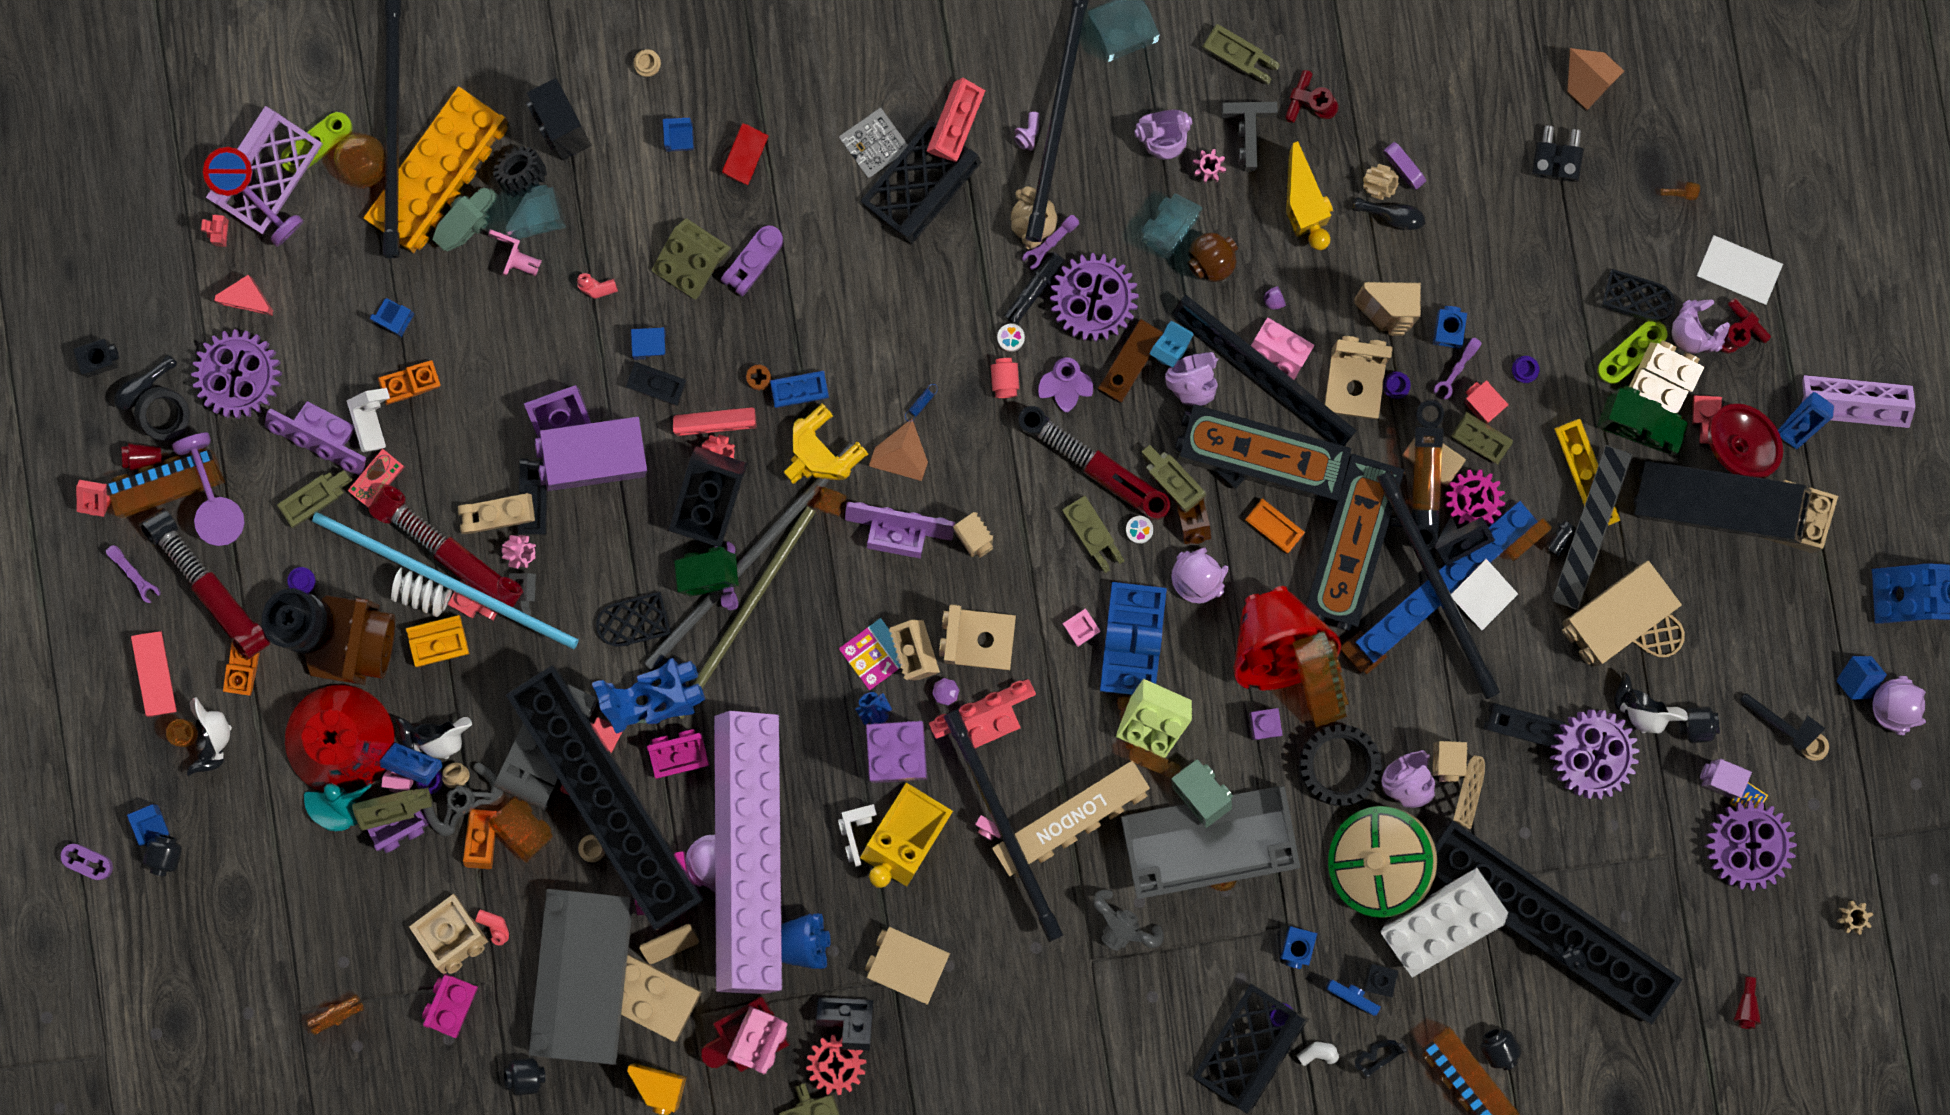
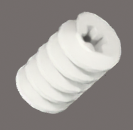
M401 567L392 585L391 600L397 602L402 597L403 605L406 606L412 601L413 609H418L422 605L424 613H428L432 609L433 616L438 617L446 609L453 590L448 588L445 592L441 584L434 588L433 581L430 579L426 584H423L422 575H419L416 580H412V571H409L404 577L402 576Z

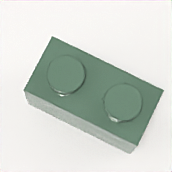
M1197 759L1171 778L1173 790L1204 827L1207 828L1232 809L1231 798L1233 796L1224 784L1220 786L1214 778L1216 776L1207 764L1202 765Z

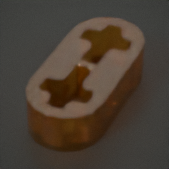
M1542 518L1505 550V553L1512 561L1516 560L1550 531L1552 527Z

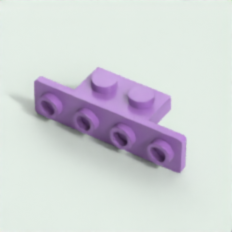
M308 401L294 420L273 409L268 410L265 427L272 433L293 441L299 447L309 449L322 459L330 460L348 472H353L357 475L363 473L366 458L345 447V444L354 433V425Z
M848 502L846 506V521L871 525L867 549L921 559L925 536L945 540L953 539V526L955 522L948 521L945 518H931L914 512L905 513L888 507L878 508L868 506L862 502Z

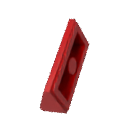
M742 123L723 168V176L748 186L769 135Z

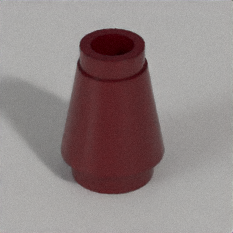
M128 443V446H122L123 468H130V471L162 463L161 447Z

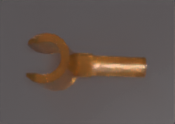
M1687 182L1685 190L1661 189V196H1679L1693 201L1698 198L1700 185Z

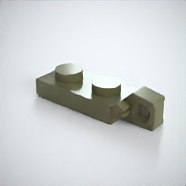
M1151 445L1142 451V457L1149 463L1146 467L1149 475L1185 513L1206 496V492L1170 454L1167 455L1163 452L1159 455Z
M345 470L334 477L331 473L321 475L280 502L277 506L290 526L295 528L315 513L339 499V496L344 494L341 488L353 480Z
M423 788L414 791H403L352 805L360 830L363 831L414 818V814L419 812L420 809L432 807V798L429 789Z

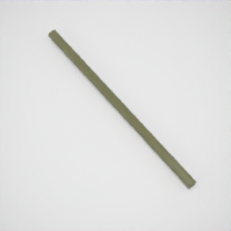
M806 506L692 686L699 684L703 689L814 516V510Z

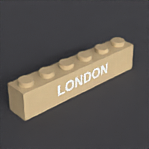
M1133 760L1015 833L1028 863L1030 864L1038 859L1041 864L1054 855L1052 850L1057 846L1062 845L1065 849L1077 841L1075 835L1085 830L1089 834L1101 826L1099 820L1108 815L1111 820L1124 812L1122 808L1124 804L1132 801L1135 805L1148 797L1145 791L1150 789ZM1004 842L999 843L992 848L1008 875L1015 874L1018 878L1019 874Z

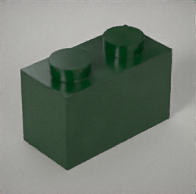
M714 547L708 549L709 553H688L684 555L683 559L674 560L678 593L692 597L739 586L736 554L726 551L724 547Z

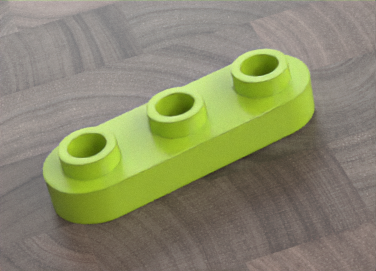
M341 112L332 113L307 132L314 138H320V142L323 143L308 168L351 135L353 125L347 115ZM335 122H342V127L339 130L333 129ZM307 139L295 141L298 156L308 154L313 147ZM291 145L283 151L281 160L290 158L293 155ZM304 159L299 160L300 165L302 164ZM287 162L282 164L288 172L296 173L295 163Z
M1651 321L1643 324L1599 363L1597 368L1599 378L1607 384H1615L1622 380L1641 363L1650 342L1660 344L1661 341L1666 340L1667 330L1661 322ZM1648 331H1654L1656 333L1655 340H1651L1648 338ZM1627 349H1634L1636 356L1634 358L1629 357ZM1613 366L1616 371L1615 375H1609L1606 368Z

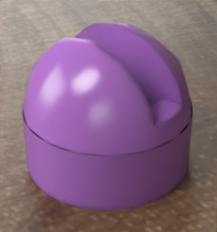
M1278 286L1271 288L1265 293L1264 301L1269 309L1276 310L1286 306Z

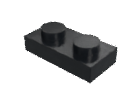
M635 362L626 388L678 406L687 380Z

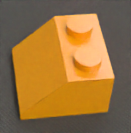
M635 1063L629 1065L627 1071L646 1104L653 1107L652 1112L669 1115L671 1112L679 1109L687 1077Z

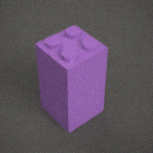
M639 417L541 430L539 438H536L534 442L536 457L542 458L543 465L539 466L541 485H546L547 491L643 478L647 472Z
M923 721L866 725L869 775L872 783L927 780Z

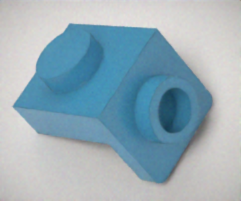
M1170 321L1163 335L1153 346L1150 355L1155 357L1160 363L1174 367L1184 355L1193 337V333Z

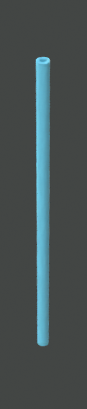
M318 512L313 516L312 522L569 648L575 649L578 644V639Z

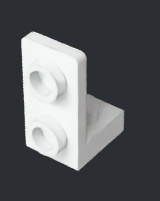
M387 388L365 391L347 400L362 452L381 450L386 447L375 410L381 407V402L390 398Z
M874 804L843 812V819L838 820L842 836L848 835L850 845L845 846L849 862L854 861L856 866H860L862 863L851 822L856 821L857 826L873 822L872 817L877 815Z

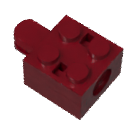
M764 996L714 1023L720 1037L707 1043L702 1049V1060L707 1066L719 1068L732 1061L727 1056L746 1016L740 1017L739 1015L747 1013L750 1006L775 1016ZM786 1036L779 1043L775 1053L790 1045ZM734 1061L739 1072H742L749 1068L748 1066H745Z

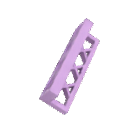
M1807 375L1803 377L1804 397L1802 402L1812 392L1818 393L1834 405V414L1831 419L1833 421L1910 428L1915 411L1913 386ZM1810 386L1821 387L1824 391H1813ZM1839 389H1847L1851 394H1843ZM1867 391H1869V392H1875V393L1878 394L1879 396H1878V397L1869 396V395H1868L1867 393H1865V392H1867ZM1893 395H1906V400L1897 399Z

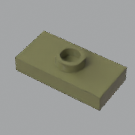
M1468 412L1465 413L1451 435L1454 439L1497 465L1513 442L1511 438Z

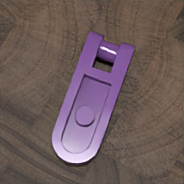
M774 226L762 227L731 267L724 273L720 281L726 285L730 284L736 289L735 292L743 297L781 249L783 237L779 229ZM740 269L748 275L744 280L736 276Z

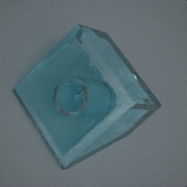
M1114 0L1087 12L1108 62L1159 40L1160 34L1143 0Z
M541 185L532 188L531 193L525 194L506 226L510 237L518 240L566 228L559 197L553 187L548 188L547 185Z
M1176 193L1171 199L1166 197L1157 209L1161 213L1155 221L1150 218L1141 230L1144 233L1142 242L1168 260L1199 219L1203 208Z

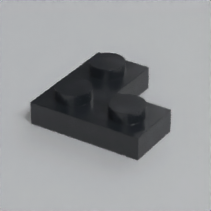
M818 997L816 1026L843 1027V1050L870 1051L873 1000Z

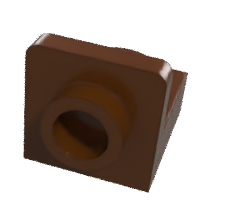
M1204 499L1187 513L1177 505L1184 543L1200 544L1205 540L1211 539L1210 523Z

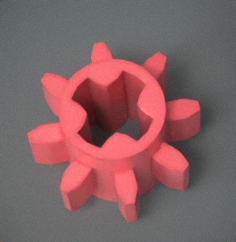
M720 434L718 437L710 435L709 439L702 444L703 449L734 458L735 445L728 443L729 437Z

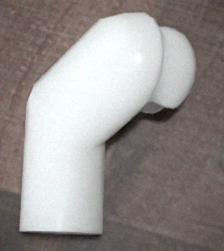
M1314 1042L1298 1053L1296 1057L1305 1066L1315 1058L1323 1059L1328 1064H1333L1339 1059L1337 1048L1332 1044Z

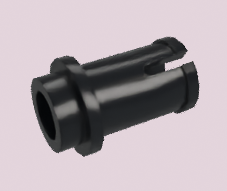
M1565 520L1561 524H1557L1558 529L1547 544L1544 545L1547 550L1556 556L1560 555L1572 537L1574 538L1576 528Z

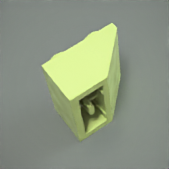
M1143 679L1130 697L1117 731V737L1165 758L1192 720V700Z

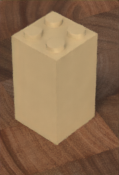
M1647 561L1636 567L1563 621L1562 625L1565 628L1562 629V632L1571 643L1575 641L1580 647L1579 655L1587 665L1592 663L1596 667L1609 660L1682 604L1652 564Z

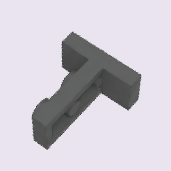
M1277 102L1222 104V119L1243 118V121L1238 123L1239 137H1244V148H1239V164H1244V172H1255L1257 168L1256 118H1276L1278 113Z

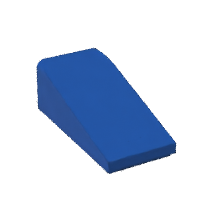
M1812 392L1778 429L1781 439L1795 449H1798L1833 418L1834 405L1818 393Z

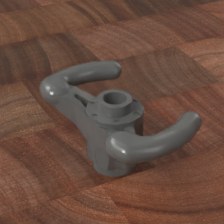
M478 762L474 764L473 769L490 784V793L473 792L470 788L456 786L454 790L449 791L446 795L448 798V811L444 822L439 821L433 804L432 807L423 809L426 820L441 836L453 834L458 819L482 804L496 806L502 802L504 798L503 791L494 787L497 776L488 767ZM462 795L467 797V800L464 801L467 803L464 806L458 802L459 797ZM476 797H484V800H477Z
M1100 890L1095 894L1093 898L1094 908L1103 914L1107 922L1106 927L1102 931L1103 936L1101 939L1109 948L1118 951L1121 947L1125 948L1129 941L1141 942L1151 949L1162 944L1164 933L1161 926L1155 925L1152 928L1153 936L1139 930L1138 918L1134 913L1129 910L1115 912L1105 902V900L1112 898L1113 892L1111 890Z

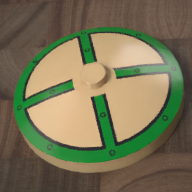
M1376 806L1353 814L1339 827L1330 845L1328 868L1336 892L1348 906L1359 913L1372 917H1393L1410 911L1425 898L1435 879L1437 856L1434 842L1429 832L1417 818L1398 808Z

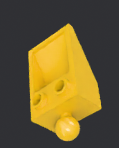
M1297 141L1293 143L1289 152L1286 214L1296 237L1310 232V246L1316 250H1323L1330 244V235L1325 229L1320 227L1327 225L1333 208L1328 197L1322 196Z
M906 783L860 857L865 862L874 866L869 874L872 885L883 888L890 883L892 877L907 887L953 811Z

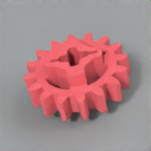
M834 1034L831 1035V1042H827L824 1038L820 1039L822 1046L813 1045L812 1047L816 1054L807 1056V1059L813 1061V1065L806 1067V1070L814 1072L809 1078L810 1081L817 1079L819 1081L817 1089L819 1090L826 1086L827 1094H830L832 1089H836L837 1094L841 1095L842 1088L844 1087L851 1092V1083L854 1082L859 1085L861 1081L857 1078V1075H865L866 1072L860 1068V1065L866 1063V1059H859V1055L863 1050H848L853 1058H846L840 1053L842 1038L840 1041H837ZM829 1048L830 1055L826 1061L818 1062L821 1053ZM834 1052H836L838 1061L844 1062V1066L839 1069V1078H837L835 1069L829 1068V1063L833 1062V1057L835 1056ZM855 1068L852 1076L843 1082L844 1072L847 1069ZM820 1072H827L831 1075L833 1083L825 1080Z

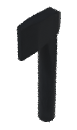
M1745 693L1740 698L1741 703L1791 738L1793 746L1800 751L1806 750L1826 729L1807 715L1798 731L1749 694Z

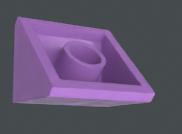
M576 385L524 403L538 438L541 430L591 423L580 389Z

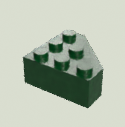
M1625 386L1624 389L1619 388L1607 398L1597 425L1598 429L1671 456L1678 454L1689 424L1683 420V416L1666 410L1662 407L1661 403L1641 396V391L1629 386Z

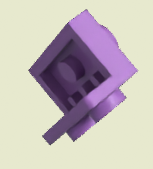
M420 810L414 814V818L367 829L375 844L374 848L376 851L384 850L385 853H388L400 846L398 841L407 836L409 840H412L425 833L422 828L428 826V823Z

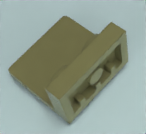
M686 218L674 228L652 271L693 299H697L715 267L728 255L731 247Z

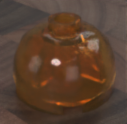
M362 133L352 134L341 140L336 147L333 158L335 170L341 180L349 186L359 189L370 188L376 185L382 177L384 178L385 147L375 137Z

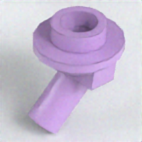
M1029 113L1028 129H1015L1016 136L1014 140L1023 150L1028 149L1032 151L1035 149V137L1039 131V113Z

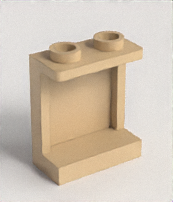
M889 927L888 931L882 930L876 942V945L880 946L877 956L871 955L865 967V971L869 972L867 978L928 1005L950 953L892 927Z

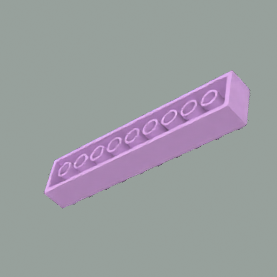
M728 711L714 716L716 992L767 994L782 990L779 715Z

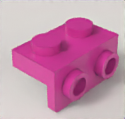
M692 729L678 733L679 738L668 740V736L652 739L653 745L647 746V750L650 754L655 779L710 766L702 734H695V730Z

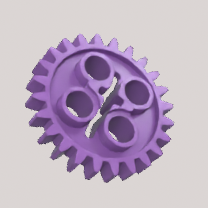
M1094 253L1091 254L1090 261H1086L1085 257L1081 255L1079 264L1073 259L1070 260V270L1064 266L1061 267L1064 277L1055 276V280L1060 285L1051 286V290L1058 293L1050 297L1051 302L1058 303V305L1052 308V312H1060L1056 322L1065 320L1064 331L1071 327L1074 329L1072 337H1076L1080 332L1083 333V341H1086L1088 335H1092L1094 342H1097L1098 335L1102 334L1105 341H1107L1108 332L1111 331L1115 336H1118V326L1123 329L1127 328L1124 319L1133 320L1134 316L1129 310H1137L1138 306L1131 303V300L1138 299L1139 294L1131 293V290L1135 289L1137 284L1128 283L1132 273L1123 275L1124 264L1118 268L1115 267L1116 258L1107 263L1106 254L1102 255L1100 261L1096 260ZM1100 274L1102 279L1098 297L1102 300L1096 301L1092 320L1088 321L1087 314L1091 299L1087 295L1091 296L1093 294L1096 276ZM1081 275L1089 276L1092 284L1087 288L1079 287L1076 282L1077 278ZM1108 281L1115 282L1118 286V291L1114 294H1108L1104 291L1103 285ZM1073 302H1082L1085 305V311L1082 314L1073 313L1070 309ZM1100 308H1108L1112 313V317L1109 320L1103 321L1098 318L1097 311Z
M236 329L233 331L232 337L223 331L222 340L212 336L214 342L212 346L207 343L203 344L207 350L206 353L197 352V355L202 360L201 362H193V365L199 368L198 372L191 374V376L199 379L198 382L193 384V387L202 389L197 395L198 398L208 397L204 403L206 407L215 404L213 412L216 414L224 409L223 414L226 418H229L232 411L237 419H240L242 411H244L246 416L251 417L252 408L260 413L261 407L259 404L270 405L267 399L268 395L277 396L272 387L281 386L274 379L277 376H281L282 372L274 370V367L281 363L279 360L271 359L276 354V351H266L269 343L264 341L259 344L260 336L257 334L250 340V332L246 330L242 337H240L239 331ZM231 351L233 353L232 361L226 365L222 364V354ZM244 351V356L242 357L241 362L239 364L240 352ZM251 358H259V367L254 371H249L247 368L248 361ZM239 369L242 372V376L235 379L231 376L232 371L237 372ZM218 378H225V388L221 391H216L214 388L215 381ZM245 384H251L253 387V392L248 397L241 396V388ZM234 385V396L230 398L229 394Z
M1588 710L1587 716L1584 712H1577L1578 720L1574 717H1568L1570 726L1560 725L1561 730L1564 732L1563 735H1554L1559 740V745H1551V748L1557 750V754L1551 756L1550 759L1558 760V764L1552 769L1562 772L1557 778L1558 781L1568 780L1564 788H1574L1575 795L1583 793L1584 798L1591 799L1592 795H1594L1595 799H1602L1603 793L1605 796L1611 797L1612 789L1621 792L1620 782L1629 784L1630 781L1626 775L1636 773L1630 768L1631 764L1639 763L1638 760L1632 758V754L1639 752V749L1632 748L1631 746L1637 741V738L1628 737L1632 728L1622 729L1625 720L1619 719L1615 722L1616 714L1609 713L1606 717L1605 710H1599L1597 715L1595 710ZM1588 729L1591 730L1593 735L1589 743L1585 740V732ZM1611 741H1614L1616 751L1611 755L1608 746ZM1593 750H1595V753L1598 754L1596 759L1595 756L1592 754ZM1577 754L1581 757V765L1578 768L1575 767L1573 762ZM1600 766H1603L1605 775L1600 780L1597 776V771Z
M1748 801L1746 809H1744L1741 802L1736 803V811L1731 807H1726L1728 816L1717 814L1720 823L1710 824L1716 830L1715 833L1706 834L1708 838L1713 839V843L1705 845V848L1713 849V853L1707 856V859L1716 860V863L1711 867L1712 870L1721 868L1722 871L1718 877L1722 879L1728 875V885H1733L1738 881V889H1743L1746 883H1748L1749 890H1755L1756 883H1758L1761 889H1766V880L1775 885L1776 879L1774 876L1777 875L1784 878L1785 874L1781 869L1783 867H1792L1786 861L1787 858L1796 857V855L1789 852V848L1797 846L1796 843L1789 842V838L1793 837L1795 832H1786L1785 830L1791 823L1780 822L1783 813H1778L1775 816L1772 815L1774 812L1773 806H1769L1764 811L1763 802H1759L1757 807L1754 808L1753 802ZM1749 821H1751L1753 824L1751 830V842L1756 843L1757 845L1756 848L1752 849L1751 851L1750 849L1745 848V843L1750 842V831L1748 827ZM1735 824L1741 826L1743 830V835L1738 840H1735L1730 833L1732 826ZM1762 824H1766L1770 828V835L1767 839H1762L1758 834V829ZM1764 851L1771 856V863L1767 867H1763L1759 863V856ZM1735 852L1741 853L1744 859L1743 864L1738 868L1731 861L1732 855ZM1750 856H1752V862L1754 864L1753 870L1749 869Z

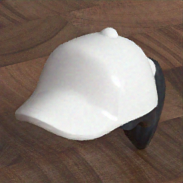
M1624 671L1622 672V680L1616 690L1614 704L1618 710L1629 715L1631 723L1642 733L1659 734L1665 729L1669 721L1688 720V714L1684 709L1666 707L1664 702H1656L1646 693L1632 689L1629 675Z
M196 697L191 700L190 708L197 718L195 727L198 731L196 741L198 759L189 766L187 770L188 776L196 772L217 769L223 764V748L230 739V731L232 729L222 712L206 711Z
M463 717L455 723L450 721L442 725L429 723L415 728L406 719H396L406 747L418 752L423 751L434 758L448 759L449 756L460 750L462 746L461 733L472 725V721L468 717Z

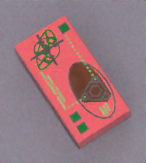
M382 449L348 491L369 508L383 485H390L405 466Z

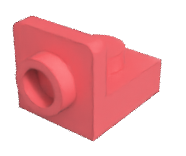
M79 480L76 486L77 512L104 517L111 502V497L107 495L106 484Z

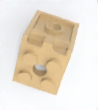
M1343 336L1342 340L1338 339L1332 347L1325 405L1336 414L1378 420L1385 366L1391 359L1392 347L1386 346V342L1380 340H1370V344L1360 343L1359 338ZM1349 382H1359L1362 386V393L1358 396L1350 395L1347 391Z
M950 605L949 611H944L942 629H947L946 639L941 638L939 655L944 657L945 664L1010 671L1016 616L961 610V606ZM987 632L993 636L994 642L992 646L983 648L978 644V636L981 633Z

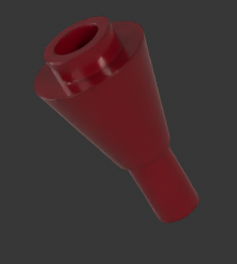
M1745 977L1744 994L1741 997L1733 1020L1739 1023V1028L1755 1029V1025L1761 1024L1757 997L1755 996V977Z

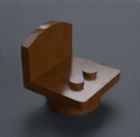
M326 595L322 600L329 605L333 615V628L329 639L321 648L312 653H305L310 675L359 685H365L366 677L383 679L386 675L393 649L395 615L380 612L379 604L368 599L356 598V600Z

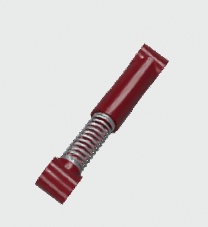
M383 485L368 508L370 514L375 519L383 523L393 522L399 525L400 528H403V531H407V534H411V537L422 543V546L430 549V552L434 554L435 560L467 585L514 607L523 593V589L516 581L508 577H501L452 537L446 539V536L441 537L442 533L438 534V530L434 531V527L430 528V524L426 525L427 521L422 522L423 518L419 519V515L415 516V512L411 513L412 510H409L408 506L405 505L406 499L400 490L391 485Z

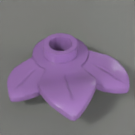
M1062 358L1055 363L1053 371L1042 377L1038 393L1040 398L1054 396L1058 406L1067 413L1074 408L1079 395L1085 397L1092 396L1093 383L1088 375L1080 371V366L1074 359ZM1064 367H1069L1072 370V374L1066 377L1062 375L1061 370Z

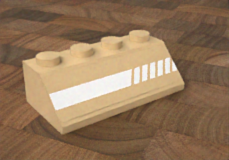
M1364 282L1355 297V305L1381 331H1388V335L1391 336L1405 335V332L1409 331L1420 317V283Z

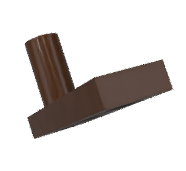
M1140 319L1098 390L1122 403L1151 356L1150 352L1153 346L1163 335V332Z

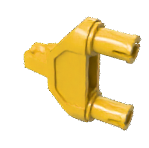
M822 403L805 419L801 418L794 422L793 452L795 456L791 459L793 464L784 471L785 476L793 484L804 475L806 478L813 475L815 478L845 480L850 476V469L865 456L869 455L861 447V444L856 441L842 456L835 457L815 436V431L833 417L832 413Z

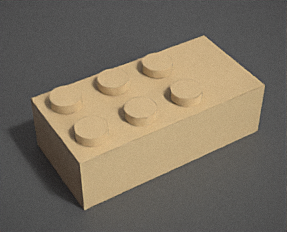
M628 954L621 1015L676 1042L702 991Z

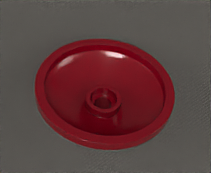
M1735 403L1722 407L1711 418L1708 426L1709 443L1714 455L1727 470L1736 475L1766 478L1778 469L1783 458V443L1777 428L1765 414L1749 405Z

